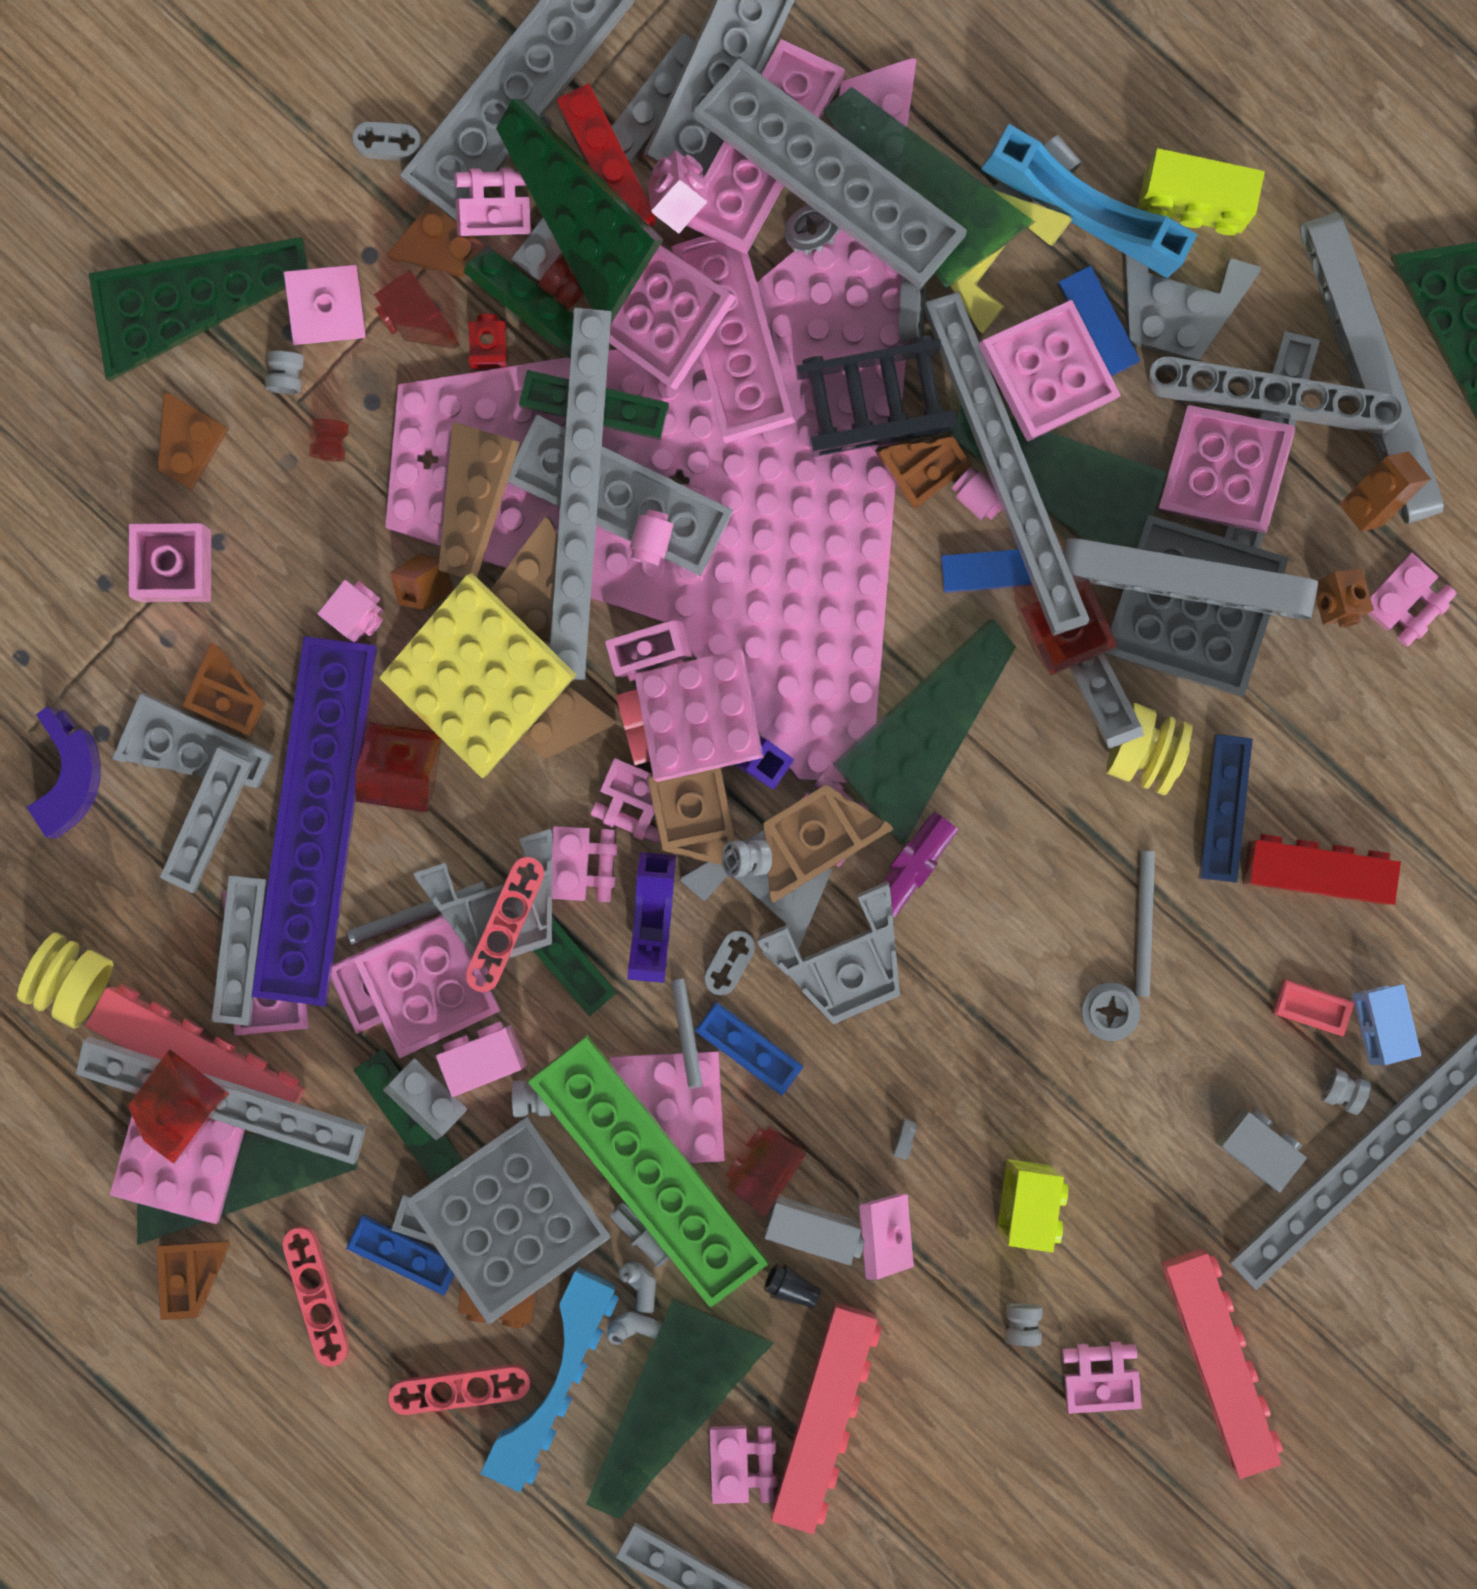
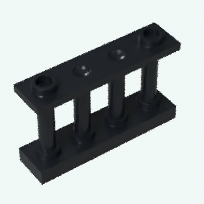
M920 336L909 340V345L824 360L823 356H813L802 360V365L796 366L797 380L809 378L819 428L816 431V436L810 437L809 441L812 458L954 431L957 425L954 410L945 412L944 407H940L930 355L939 354L942 346L941 339L931 340L930 336ZM916 358L926 410L923 411V416L909 418V415L904 413L895 362ZM880 365L890 417L887 418V423L873 425V421L868 419L859 369ZM845 371L854 424L851 425L852 429L838 432L837 427H833L823 375Z

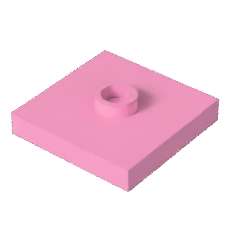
M357 265L284 272L293 345L366 338Z
M895 1194L861 1204L859 1210L862 1238L865 1240L863 1256L866 1279L878 1280L914 1267L908 1194Z

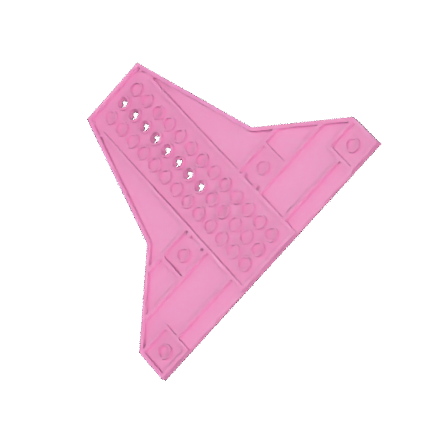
M843 230L834 235V244L826 243L822 246V252L813 249L808 256L802 250L792 252L757 282L795 423L725 443L722 438L701 355L698 356L678 389L675 390L618 349L609 350L606 388L668 402L669 408L661 440L603 427L602 446L666 478L675 476L676 472H683L684 477L690 479L689 484H683V486L732 509L733 513L701 577L665 559H660L658 567L630 559L632 550L629 549L630 542L596 526L591 599L662 623L671 620L683 622L691 653L696 659L741 649L744 654L758 731L763 738L769 740L795 759L789 767L794 775L800 780L817 781L824 775L832 782L871 785L896 486L874 450L878 447L899 444V442L812 458L809 441L810 437L816 436V431L819 428L809 378L797 380L796 366L802 365V360L813 356H823L824 360L907 344H902L899 337L900 294L903 276ZM566 357L399 384L385 527L399 534L441 547L452 423L456 422L520 442L518 451L536 415L565 428L566 418L520 408L519 401L527 370L569 379L570 358ZM906 360L895 362L902 400ZM881 366L860 368L859 372L868 419L873 421V425L887 423L890 413ZM845 371L823 375L833 427H837L838 432L852 429L851 425L854 424ZM426 451H432V455L438 457V463H432L430 469H424V464L419 462V457L425 455ZM507 483L482 562L506 569L546 515L552 518L553 526L558 534L560 508Z

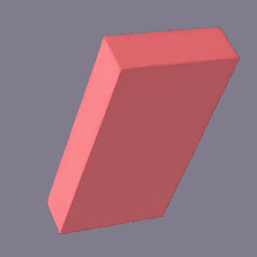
M1283 979L1272 1014L1344 1037L1355 1002Z

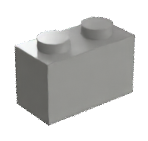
M415 1058L383 1089L435 1140L442 1137L467 1110Z
M1241 1109L1215 1144L1272 1189L1281 1192L1307 1159L1298 1151L1302 1145L1285 1132L1281 1137L1270 1129L1273 1122L1255 1109L1251 1114Z

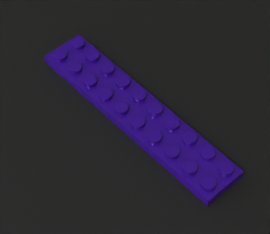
M303 637L252 997L327 1006L378 648L376 645Z

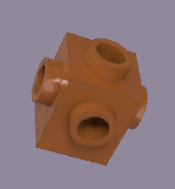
M1363 569L1337 571L1317 580L1316 601L1323 625L1338 623L1340 628L1353 626L1361 622V616L1374 610Z

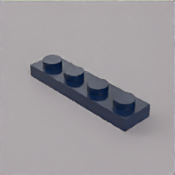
M1214 735L1198 879L1237 883L1253 738Z

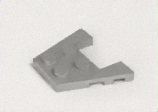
M1125 254L1127 336L1132 345L1181 359L1199 361L1260 273L1261 267L1230 258L1225 268L1219 293L1149 274V267Z
M551 829L519 839L524 857L538 860L543 866L544 877L509 958L552 944ZM446 863L415 872V879L473 956L505 884L457 899ZM532 864L527 865L530 876L522 878L518 887L511 883L508 888L509 891H517L527 899L530 898L532 892L525 891V887L529 880L536 881L538 875L533 872L535 866ZM510 897L502 903V912L508 918H517L523 912V903L518 898ZM494 931L487 937V946L493 952H502L508 947V937L501 931ZM481 951L478 956L479 959H486L483 967L502 961V959L490 957L484 951Z
M764 830L743 842L746 844L749 840L753 839L765 840ZM707 862L683 876L680 881L705 902L728 875L725 873L723 865ZM829 868L774 903L770 899L768 873L762 876H752L747 873L745 876L736 877L735 879L786 923L799 949L832 869ZM762 951V953L777 966V963L774 961V959L767 952Z
M887 881L857 894V898L872 928L805 958H802L787 925L757 938L759 947L774 959L777 966L794 980L802 989V992L833 1024L900 996L891 894Z

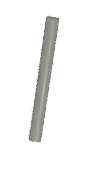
M1141 851L1135 996H1150L1155 851Z
M484 881L457 890L455 894L457 899L485 891L487 888ZM430 900L347 931L350 943L355 944L437 914L440 911Z

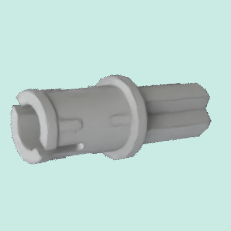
M625 1202L620 1203L610 1214L611 1219L633 1240L631 1245H637L656 1264L657 1268L670 1258Z

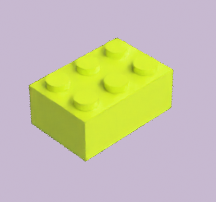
M1157 148L1145 169L1137 209L1180 220V224L1186 227L1200 228L1204 225L1215 228V231L1219 234L1236 235L1237 233H1242L1256 215L1265 171Z
M1012 1159L1006 1160L996 1231L1008 1246L1054 1252L1055 1243L1060 1244L1063 1235V1221L1058 1220L1060 1206H1066L1069 1186L1067 1183H1064V1177L1050 1165Z

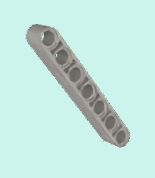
M1161 357L1150 368L1149 387L1155 395L1163 398L1375 434L1391 432L1397 426L1403 414L1401 400L1396 395L1385 392L1175 357ZM1167 370L1172 372L1176 379L1169 384H1163L1157 380L1156 375L1161 371ZM1203 376L1208 378L1212 385L1208 389L1199 390L1193 386L1192 380ZM1239 382L1246 386L1248 392L1242 396H1235L1229 391L1228 386ZM1269 389H1278L1282 392L1284 399L1279 402H1272L1266 398L1264 393ZM1305 395H1314L1319 399L1320 405L1316 408H1308L1303 405L1301 398ZM1350 401L1356 406L1357 412L1349 415L1344 414L1339 410L1338 403ZM1379 407L1389 408L1393 413V419L1389 421L1380 420L1375 414V409Z
M1074 538L1066 539L1063 551L1075 581L1295 619H1312L1318 581L1310 578Z

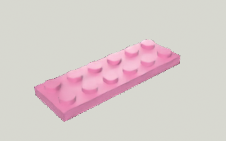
M781 39L761 75L821 120L844 78L845 69ZM724 141L704 176L707 203L686 226L747 254L784 186Z
M706 235L672 245L671 247L675 255L736 297L700 353L724 442L728 443L795 423L749 253L744 254Z

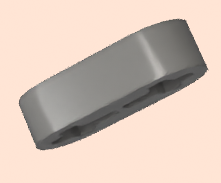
M363 122L355 128L352 136L358 153L369 159L411 161L423 147L418 131L407 124ZM371 132L377 140H384V142H372L371 148H366L364 141H361V139H366L368 133ZM404 135H409L411 142H414V144L408 145L407 150L403 151L400 144L391 143V141H403Z
M905 277L902 278L899 337L902 344H909V340L924 336L925 312L923 307L926 302V283L919 289Z
M733 931L723 940L705 975V984L713 994L726 995L736 987L755 950L754 941L748 933ZM740 936L746 939L745 946L749 948L746 955L740 953L733 963L728 960L732 952V948L728 943L731 939L737 941ZM725 963L732 966L727 975V978L731 980V984L729 986L722 985L720 989L713 986L715 980L711 977L713 971L720 973Z

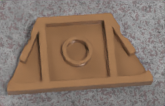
M548 515L544 517L490 589L542 641L551 631L558 534L553 526L554 522Z
M567 686L520 740L543 758L548 759L605 729L613 727L616 721L571 687Z
M721 767L656 782L653 779V773L648 776L647 781L661 849L722 865L723 847L728 841H735Z
M824 785L763 823L765 841L770 846L772 853L771 869L768 872L769 894L772 903L893 830L892 826L828 785Z

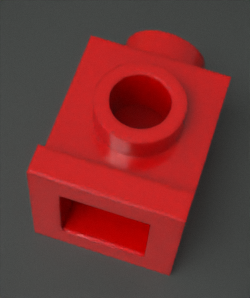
M481 314L477 316L476 322H469V364L473 371L508 367L507 325L505 321H498V315ZM483 335H493L494 339L492 343L485 345L481 343V337Z

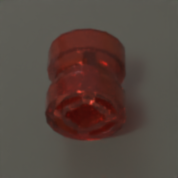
M562 259L555 261L539 282V287L547 294H554L558 298V303L566 310L570 309L584 294L574 274L570 271V266Z
M313 419L312 431L315 437L314 442L310 444L308 455L324 461H345L346 450L343 447V442L348 436L349 424L331 419Z

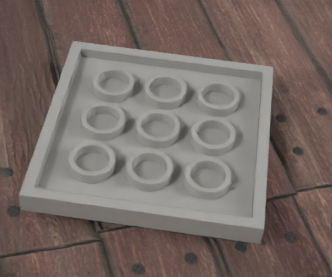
M528 1117L405 1201L488 1325L611 1238Z

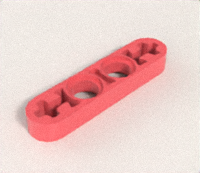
M524 857L515 862L467 968V983L475 991H490L496 986L543 881V866L535 858ZM528 864H532L535 866L533 872L538 875L536 881L529 880L525 887V891L532 892L530 898L527 899L520 892L509 891L508 888L511 883L518 887L521 881V875L517 873L518 868H526ZM510 897L521 900L524 908L522 914L513 919L506 917L502 912V903ZM494 931L505 933L509 941L508 947L498 953L491 951L487 946V937L490 933ZM481 951H484L490 957L502 959L499 967L492 963L489 974L494 976L491 983L484 982L481 987L475 984L477 978L472 975V971L474 969L481 970L486 959H479L478 956Z
M297 1226L284 1236L282 1242L283 1251L314 1355L322 1365L328 1367L336 1366L348 1355L350 1349L349 1340L318 1237L310 1227ZM296 1234H300L302 1239L308 1238L310 1244L304 1247L306 1257L315 1256L314 1261H307L299 1267L296 1261H300L303 1258L300 1248H293L291 1242L296 1239ZM313 1268L319 1272L321 1281L318 1287L308 1288L303 1285L301 1275L305 1269ZM322 1303L330 1308L331 1318L328 1322L318 1323L313 1319L311 1311L314 1305ZM333 1325L336 1326V1330L330 1333L331 1341L333 1344H340L341 1349L336 1353V1358H333L331 1353H324L323 1348L328 1344L326 1333L320 1337L317 1334V1331H325Z
M520 1364L411 1377L399 1380L393 1385L388 1395V1402L394 1412L400 1415H410L515 1401L523 1398L528 1393L532 1378L526 1367ZM511 1373H516L518 1379H524L525 1383L520 1384L518 1391H513L511 1385L500 1386V1394H494L495 1380L493 1375H499L498 1382L509 1380ZM481 1377L486 1380L489 1388L484 1396L476 1397L469 1392L468 1383L472 1378ZM438 1382L447 1383L452 1389V1397L444 1402L436 1400L432 1394L433 1385ZM420 1384H426L425 1399L427 1404H422L423 1396L412 1398L409 1406H405L403 1400H397L396 1396L401 1393L403 1387L407 1388L408 1393L413 1394L420 1393L422 1390Z

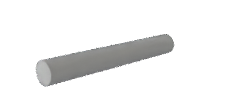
M677 979L671 981L687 1084L689 1089L702 1087L703 1084L685 979Z

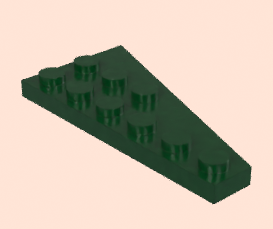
M512 99L496 130L593 310L611 311L612 324L663 239L522 99Z
M299 237L88 273L106 380L110 382L286 289L284 272L309 269L303 238Z
M1477 242L1394 254L1390 259L1477 420Z

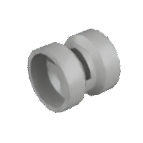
M288 351L268 352L267 364L270 367V374L265 379V389L281 394H300L302 381L299 379V371L303 369L304 356Z
M764 839L749 840L746 844L743 841H728L725 843L722 850V865L729 877H743L747 873L752 876L766 875L771 869L772 853L770 846Z
M1334 1068L1324 1083L1321 1101L1331 1105L1343 1104L1345 1111L1358 1115L1367 1102L1371 1083L1359 1077L1352 1080V1078L1348 1077L1347 1072Z
M525 1080L513 1081L512 1108L514 1117H525L531 1112L539 1116H551V1110L530 1084Z
M1028 1303L1007 1304L1006 1317L1009 1319V1328L1005 1330V1343L1017 1346L1041 1345L1042 1333L1038 1329V1325L1042 1319L1043 1307Z

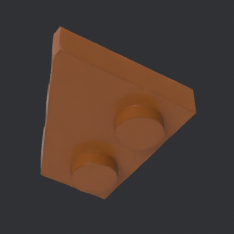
M430 202L387 253V256L394 262L399 263L403 261L419 265L420 268L433 271L442 270L450 275L465 278L466 274L463 271L466 264L486 246L474 236H457V222Z
M166 392L163 397L158 471L192 491L229 429Z
M951 435L883 446L874 450L908 504L913 508L918 507L972 466L954 436Z
M210 643L182 706L251 736L266 703L221 648Z
M230 1240L160 1244L156 1246L160 1320L197 1318L200 1316L230 1247Z

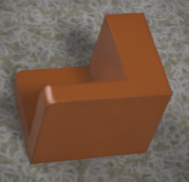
M418 554L390 572L399 605L424 611L452 592L449 573L439 570L440 558Z

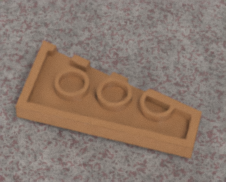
M456 422L452 423L439 559L440 571L462 578L471 573L476 577L478 576L520 442Z

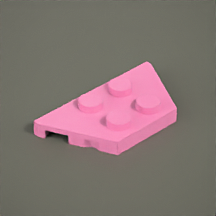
M913 58L841 81L835 123L836 132L899 179L901 176L917 60Z

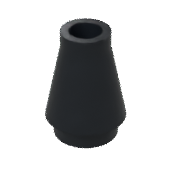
M775 1264L771 1268L764 1284V1291L770 1294V1298L803 1305L810 1309L814 1308L821 1293L820 1288L812 1285L786 1264L783 1267Z

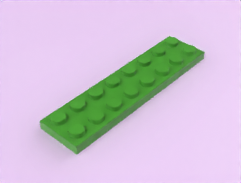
M587 1034L529 1078L528 1083L710 1308L768 1265L766 1256Z

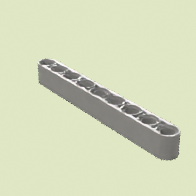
M1334 212L1302 223L1300 226L1301 238L1354 387L1396 395L1403 404V414L1397 426L1391 432L1386 434L1371 433L1380 462L1386 456L1409 451L1431 478L1398 511L1405 524H1410L1440 514L1444 508L1442 496L1344 220L1340 213ZM1379 407L1375 409V414L1380 420L1389 421L1393 419V413L1389 408Z

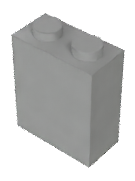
M776 1194L774 1195L764 1227L765 1239L851 1266L853 1257L860 1258L865 1240L862 1238L858 1220Z

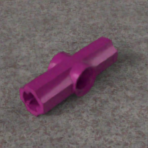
M933 812L927 818L911 842L908 841L890 865L892 869L881 882L882 884L887 881L890 886L892 915L894 918L900 913L906 902H908L917 887L920 888L938 864L937 859L959 830L936 812Z

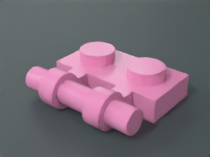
M511 167L500 168L497 172H482L480 168H469L467 172L454 173L455 187H468L470 198H456L457 236L531 234L529 197H515V186H526L519 171H513ZM483 187H500L501 197L484 198Z
M1410 553L1370 595L1374 610L1367 614L1386 631L1390 630L1398 622L1405 629L1397 639L1401 644L1408 647L1416 638L1421 639L1428 631L1427 626L1438 614L1443 615L1450 607L1449 602L1457 593L1449 585H1445L1438 594L1432 591L1429 587L1438 576L1417 556ZM1420 599L1427 606L1416 617H1413L1408 610Z
M614 758L600 792L613 797L609 807L596 802L591 816L603 820V825L613 828L615 825L634 833L633 837L641 841L646 838L658 843L657 827L650 825L654 811L647 777L651 773ZM624 802L643 810L639 820L620 812Z
M553 827L552 899L586 901L588 886L597 887L596 902H611V891L616 885V877H612L614 855L617 856L618 845L614 844L615 830L601 829L600 843H590V828ZM589 854L599 855L598 876H588Z
M1121 1341L1109 1342V1346L1089 1347L1088 1344H1076V1348L1062 1349L1064 1364L1078 1363V1373L1064 1374L1066 1410L1068 1414L1142 1409L1139 1371L1137 1369L1124 1370V1359H1137L1136 1344L1122 1345ZM1110 1360L1111 1371L1091 1372V1362Z
M746 1425L710 1427L712 1504L749 1503V1488L755 1487L760 1488V1502L770 1503L775 1501L774 1488L778 1486L777 1474L773 1470V1454L776 1453V1441L772 1440V1426H758V1440H747ZM747 1454L758 1455L759 1473H748Z

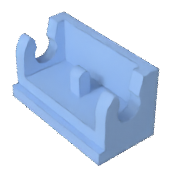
M1404 984L1390 987L1388 985L1352 994L1369 1065H1388L1421 1056Z

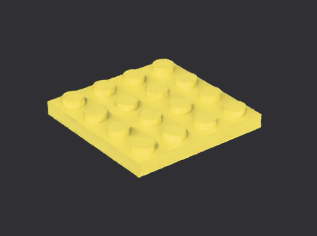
M471 573L466 575L379 678L481 778H484L577 674Z

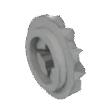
M807 205L797 210L789 218L784 229V236L794 252L802 250L808 256L813 249L822 252L824 244H834V235L840 233L841 230L810 205ZM811 223L817 228V233L814 235L810 234Z
M1118 983L1099 984L1087 993L1081 1007L1083 1023L1094 1036L1107 1041H1116L1127 1037L1135 1030L1140 1019V1005L1137 997L1129 988ZM1113 996L1114 1007L1122 1012H1126V1014L1113 1016L1112 1022L1107 1027L1106 1015L1096 1011V1008L1108 1007L1109 1001H1111Z

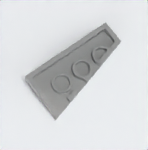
M141 693L112 759L139 763L153 768L174 770L189 775L205 776L217 747L223 746L254 761L244 785L258 788L261 786L275 754L157 698Z

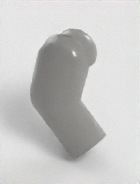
M629 1261L622 1265L619 1271L620 1279L623 1282H628L637 1291L636 1311L654 1312L655 1277L639 1262Z
M628 1311L614 1318L607 1326V1338L609 1342L615 1345L624 1343V1339L637 1332L656 1339L662 1322L636 1311Z

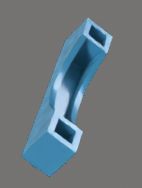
M1010 124L1007 125L996 139L981 168L982 171L1042 206L1070 216L1072 218L1071 223L1166 278L1182 266L1198 235L1167 216L1131 207L1093 189L1065 169L1046 150L1041 142Z
M576 1267L559 1304L564 1326V1350L557 1379L547 1396L530 1414L515 1425L499 1432L480 1473L481 1475L519 1493L525 1482L530 1485L533 1484L541 1466L535 1460L541 1449L548 1451L557 1432L551 1428L556 1415L564 1417L572 1400L571 1396L566 1395L572 1382L580 1383L588 1364L583 1362L582 1359L588 1348L593 1351L596 1349L604 1331L597 1328L603 1314L610 1317L619 1297L613 1294L617 1284L581 1267Z

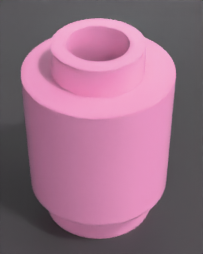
M972 467L969 468L952 487L957 493L956 498L981 521L986 516L992 520L1002 510L992 481L981 471L977 473Z
M647 510L646 515H638L629 547L632 550L630 559L647 565L659 566L660 559L665 558L674 524L667 522V514Z

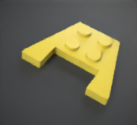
M964 180L942 211L967 230L966 236L940 265L939 269L955 293L959 292L967 313L980 332L986 333L1005 307L980 288L977 283L1023 223L1045 242L1053 246L1072 221V218L1057 211Z

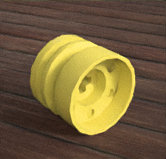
M1132 703L1131 706L1142 726L1144 736L1111 748L1105 774L1129 782L1138 769L1143 770L1141 787L1149 789L1156 778L1155 792L1166 795L1185 766L1190 751L1193 726L1183 721L1179 724L1173 735L1176 721L1174 717L1169 716L1160 728L1156 729V710Z
M57 932L52 933L42 943L29 961L18 988L17 998L24 1004H31L34 1001V1009L38 1011H44L54 1001L51 1013L52 1018L76 1029L85 1022L100 1000L111 977L114 965L112 960L93 950H87L77 960L80 949L79 943L75 941L67 943L66 936Z

